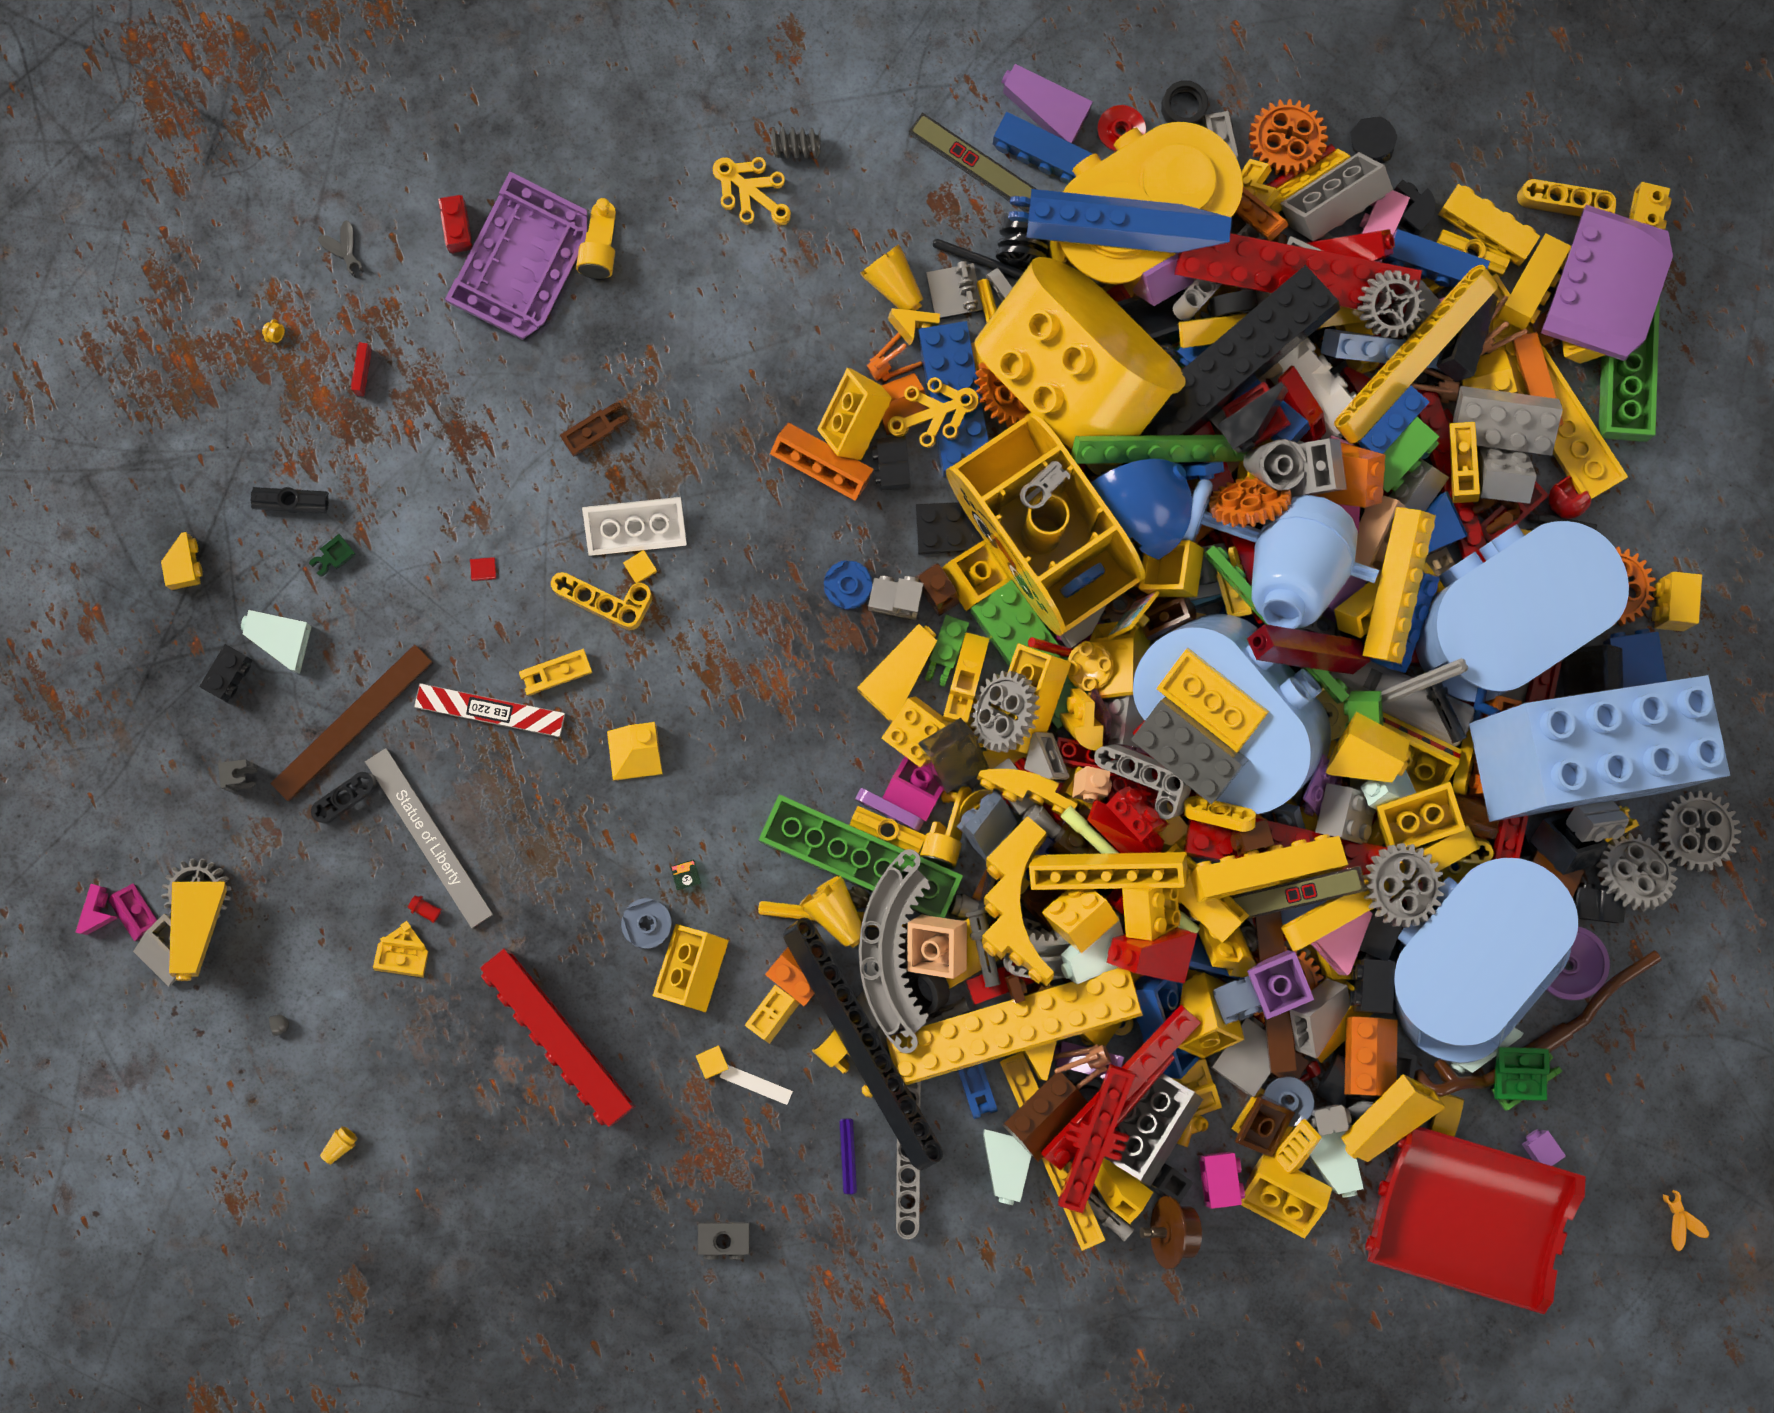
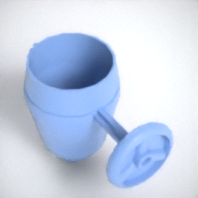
M1202 479L1198 482L1192 495L1190 524L1182 540L1195 542L1201 526L1205 525L1255 542L1252 602L1256 611L1268 625L1297 629L1307 627L1316 622L1350 575L1375 583L1379 570L1355 562L1358 531L1353 518L1340 505L1324 497L1313 495L1292 497L1291 505L1288 506V510L1283 511L1282 516H1274L1275 521L1266 520L1261 530L1248 525L1242 528L1241 524L1232 527L1231 523L1223 525V521L1216 522V518H1212V514L1207 512L1213 488L1212 482L1209 479Z

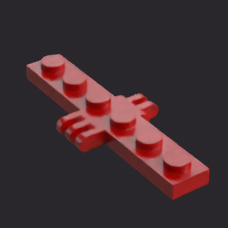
M1110 1064L1088 1122L1082 1120L1080 1124L1069 1123L1068 1128L1077 1133L1067 1131L1065 1138L1073 1141L1072 1145L1078 1149L1060 1194L1058 1206L1083 1214L1104 1156L1118 1161L1121 1160L1123 1155L1114 1151V1149L1124 1151L1126 1145L1117 1140L1128 1142L1129 1135L1115 1131V1127L1133 1083L1134 1071Z

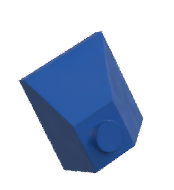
M1448 491L1435 497L1425 511L1436 515L1427 556L1468 536Z

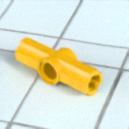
M1444 229L1437 240L1439 244L1468 253L1467 249H1473L1477 253V257L1490 261L1487 270L1493 274L1497 273L1500 277L1504 275L1511 256L1485 246L1478 239L1469 240Z
M857 806L849 824L904 850H914L918 854L926 836L896 823L893 819L885 818L860 806ZM885 824H890L894 827L895 833L891 837H885L881 834V827Z

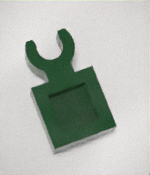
M338 534L320 548L324 555L312 558L309 564L314 567L317 563H322V569L317 572L322 577L327 574L329 566L333 565L338 569L356 553L343 537Z

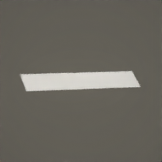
M729 1065V1070L722 1072L720 1075L722 1079L786 1105L793 1092Z

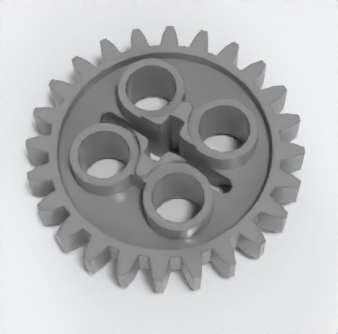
M1010 670L1009 672L1001 671L1000 675L993 674V680L986 679V687H979L982 693L981 695L974 696L978 701L977 704H972L975 712L970 714V717L975 718V721L970 726L976 728L973 736L979 737L977 742L984 744V748L999 753L1000 751L1007 753L1009 749L1016 750V743L1024 744L1023 736L1030 738L1028 730L1029 728L1035 729L1032 721L1039 719V716L1035 715L1034 712L1040 706L1035 705L1039 696L1033 694L1037 688L1031 686L1032 681L1026 679L1025 675ZM991 704L1000 706L1001 709L1018 716V720L993 708Z
M1697 791L1695 796L1692 792L1685 793V798L1682 795L1677 796V803L1674 801L1668 803L1672 810L1665 809L1662 811L1667 818H1662L1658 821L1664 825V828L1657 830V832L1663 833L1665 836L1659 840V842L1667 843L1663 851H1671L1672 854L1669 859L1678 858L1677 866H1683L1686 863L1688 871L1692 870L1694 866L1697 872L1703 871L1704 866L1707 871L1713 870V864L1716 867L1723 866L1721 860L1725 862L1730 860L1727 853H1736L1732 844L1740 843L1738 839L1734 838V835L1741 833L1740 830L1734 829V825H1737L1740 821L1732 820L1731 818L1736 812H1728L1729 803L1721 805L1720 796L1712 800V792L1706 793L1704 798L1702 791ZM1684 812L1688 813L1691 817L1689 825L1685 824L1682 819ZM1709 813L1713 814L1716 819L1714 826L1709 824L1707 820ZM1696 828L1702 830L1703 834L1696 833ZM1684 837L1691 841V848L1689 850L1683 846ZM1709 838L1714 839L1716 842L1715 850H1711L1708 847Z
M1629 833L1626 837L1622 835L1608 842L1609 845L1599 858L1600 861L1596 864V867L1602 869L1597 876L1605 878L1601 885L1609 886L1606 893L1611 894L1614 892L1616 894L1615 902L1621 898L1623 900V907L1631 903L1634 911L1639 906L1643 912L1648 908L1654 910L1657 906L1661 907L1673 895L1672 892L1676 889L1673 883L1678 880L1677 877L1672 875L1676 868L1669 867L1673 860L1665 859L1664 857L1667 851L1660 852L1658 850L1659 843L1652 846L1651 838L1642 841L1641 834L1634 838Z
M1404 843L1397 844V847L1390 845L1387 846V850H1379L1380 857H1371L1375 865H1366V868L1371 873L1363 875V878L1369 881V884L1362 886L1363 889L1369 890V894L1365 895L1364 899H1372L1373 902L1368 908H1377L1375 916L1381 917L1384 915V923L1392 921L1393 927L1402 925L1403 928L1410 927V924L1418 926L1420 921H1428L1427 914H1436L1432 906H1441V903L1436 898L1444 896V893L1439 891L1438 887L1444 886L1445 883L1438 881L1437 878L1443 875V873L1435 872L1434 869L1438 866V862L1430 863L1432 855L1423 856V848L1415 850L1414 844L1407 845L1406 847ZM1401 861L1405 865L1404 873L1401 872L1399 867ZM1419 879L1423 883L1422 891L1418 888L1417 885ZM1385 880L1390 886L1388 892L1384 889ZM1403 898L1407 901L1406 910L1402 907Z

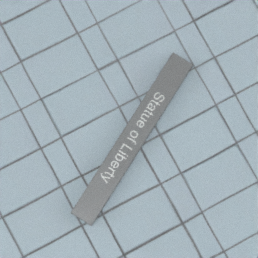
M385 748L366 760L365 763L470 927L473 929L494 914L388 749Z

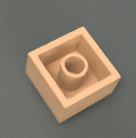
M920 915L908 922V972L954 979L967 970V921Z

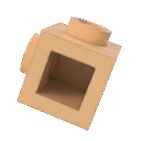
M1086 766L1075 773L1073 798L1093 803L1108 796L1112 787V782L1109 780L1110 771Z

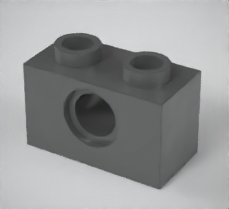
M750 1222L698 1223V1255H703V1259H719V1255H729V1259H744V1255H749ZM720 1234H727L731 1238L729 1247L722 1248L718 1245L717 1237Z

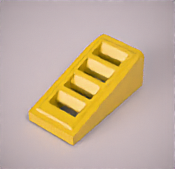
M1303 1119L1280 1145L1273 1157L1287 1173L1291 1174L1304 1165L1322 1137L1306 1119ZM1302 1132L1310 1140V1142L1301 1134Z

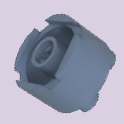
M1249 976L1244 977L1245 979L1225 984L1213 991L1225 1025L1249 1018L1254 1013L1263 1012Z

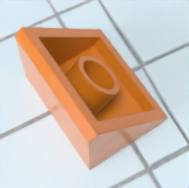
M915 373L882 385L892 398L881 420L887 435L891 434L888 430V422L892 417L901 416L905 418L929 409V407L923 404L910 402L905 398L904 392L909 386H914L921 393L925 394V390ZM911 390L909 398H914L916 390ZM900 421L894 423L893 427L895 430L901 427Z

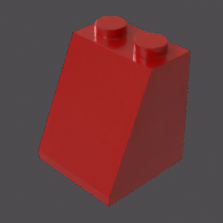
M1176 927L1153 941L1128 938L1126 934L1112 938L1106 963L1136 974L1185 984L1197 933Z

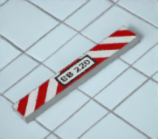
M419 683L414 705L416 709L561 738L566 713L421 683Z

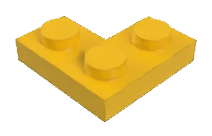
M1249 159L1241 171L1243 187L1270 207L1278 196L1276 188L1263 185L1272 169L1267 163Z

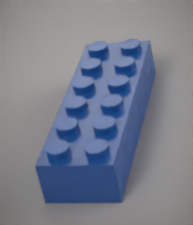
M967 321L920 328L918 330V340L926 385L931 378L936 377L943 384L955 390L971 388L976 392L979 386L974 383L977 380V375L975 374L976 369ZM939 382L932 383L931 387L933 390L939 387ZM927 387L929 397L942 403L953 400L940 392L937 394L932 393ZM964 396L962 399L963 404H967L970 401L969 396ZM979 402L974 411L965 414L958 429L959 434L955 439H948L943 435V427L951 423L956 410L947 413L936 435L943 477H947V468L955 465L989 442L982 403ZM953 427L948 428L947 435H953L955 429Z

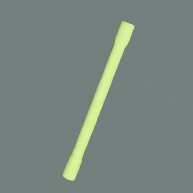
M1069 806L1060 816L1101 854L1119 853L1072 806ZM1179 910L1181 919L1180 926L1178 927L1197 933L1200 927L1184 912Z

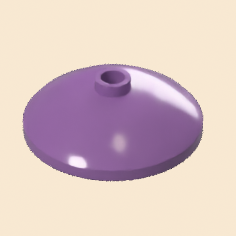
M1578 926L1577 935L1567 962L1572 965V970L1564 968L1546 991L1561 999L1581 1000L1592 996L1604 985L1609 974L1610 960L1606 947L1594 933Z

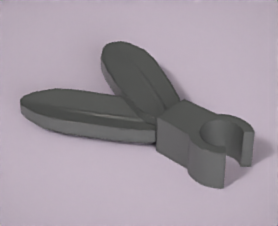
M344 221L340 228L341 243L326 235L318 237L319 243L325 250L345 260L347 270L353 277L355 276L354 272L351 271L353 266H359L360 271L363 272V266L353 255L354 231L349 221Z

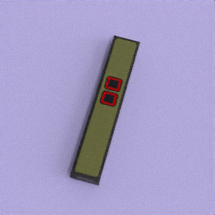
M923 112L909 130L910 136L1010 202V198L1013 196H1024L1031 199V189H1036L1035 187ZM1016 206L1024 212H1029L1030 207Z
M1356 866L1231 896V898L1250 915L1247 918L1250 919L1364 892L1367 889L1361 866Z

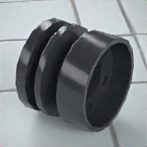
M1009 213L1002 215L999 232L1003 238L998 240L997 260L1014 267L1027 268L1033 259L1046 257L1045 254L1048 253V246L1044 243L1049 240L1026 238L1028 222L1012 221L1008 218Z

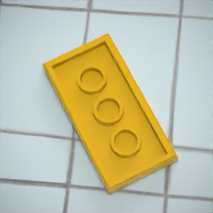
M1189 648L1183 652L1156 688L1235 752L1240 751L1269 713L1267 709Z

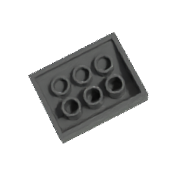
M1162 1073L1115 1129V1131L1129 1135L1128 1142L1117 1140L1126 1145L1124 1151L1114 1149V1151L1123 1155L1121 1160L1118 1161L1105 1156L1104 1158L1150 1187L1203 1099L1194 1091Z

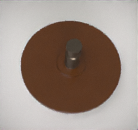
M1164 1196L1154 1206L1150 1228H1140V1237L1151 1238L1153 1253L1158 1263L1165 1269H1173L1179 1265L1182 1258H1193L1197 1255L1202 1241L1201 1221L1193 1207L1180 1206L1175 1198Z

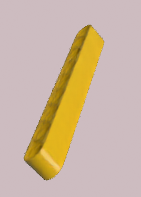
M1484 265L1475 266L1462 278L1334 421V426L1349 443H1356L1367 434L1496 291L1498 283Z
M1465 825V831L1435 840L1422 847L1424 849L1423 856L1432 855L1430 863L1438 862V866L1434 869L1435 872H1439L1479 849V845L1468 825ZM1401 861L1399 867L1401 872L1404 873L1405 865ZM1366 879L1361 881L1360 890L1337 895L1283 925L1281 929L1292 951L1308 946L1370 911L1371 909L1368 906L1373 901L1372 899H1364V896L1369 894V890L1362 888L1363 885L1369 884V881ZM1385 880L1384 889L1388 892L1390 886Z

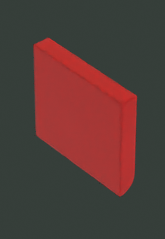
M495 557L470 559L472 581L496 579Z

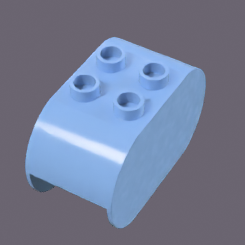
M1570 521L1550 522L1524 535L1516 524L1479 549L1486 562L1483 563L1477 553L1474 552L1438 576L1445 589L1433 596L1429 613L1424 621L1415 650L1419 663L1425 673L1461 658L1466 660L1468 665L1466 672L1442 681L1443 686L1448 688V695L1462 701L1475 702L1477 688L1479 687L1487 690L1485 701L1492 700L1496 696H1500L1528 683L1609 629L1619 620L1626 608L1629 595L1628 576L1624 563L1611 542L1601 533L1586 525Z
M1227 614L1201 616L1161 637L1146 651L1138 664L1133 681V696L1136 707L1142 718L1146 720L1160 700L1166 697L1156 688L1187 648L1192 650L1269 711L1239 751L1249 760L1216 801L1250 808L1256 814L1271 811L1287 802L1309 782L1320 762L1322 754H1325L1326 757L1328 755L1331 743L1330 722L1325 708L1316 698L1322 692L1321 687L1314 677L1304 669L1295 673L1289 665L1256 660L1247 638L1258 628L1250 622Z
M1500 858L1487 861L1470 870L1459 884L1451 877H1448L1444 881L1445 885L1438 887V890L1444 893V896L1436 898L1441 903V906H1432L1436 914L1432 915L1427 922L1420 921L1418 926L1410 924V927H1405L1398 936V940L1401 943L1397 950L1401 953L1396 964L1394 978L1395 1012L1398 1022L1407 1037L1427 1054L1453 1063L1475 1062L1489 1056L1500 1046L1566 966L1578 931V914L1575 903L1567 888L1553 873L1528 860Z

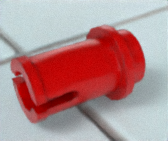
M415 895L408 905V909L411 910L412 914L417 913L432 923L437 920L442 911L441 908L423 900V896L418 897Z

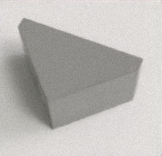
M1035 732L1032 734L1024 769L1047 779L1067 780L1069 774L1053 733Z

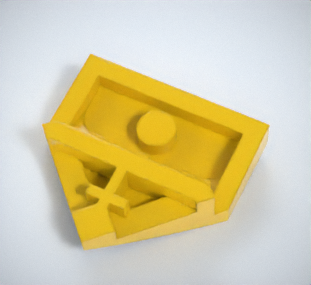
M406 921L400 925L401 927L386 937L380 938L381 942L377 946L373 969L375 971L424 978L428 951Z

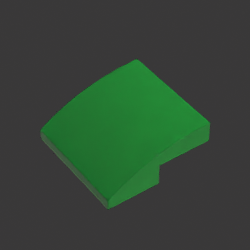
M1498 1047L1495 1066L1494 1099L1547 1101V1075L1550 1074L1549 1049Z

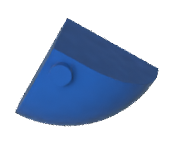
M1163 459L1135 461L1117 467L1091 482L1129 539L1133 537L1140 544L1139 549L1145 554L1158 560L1161 559L1181 542L1187 532L1191 520L1192 496L1185 478L1186 472L1180 464Z

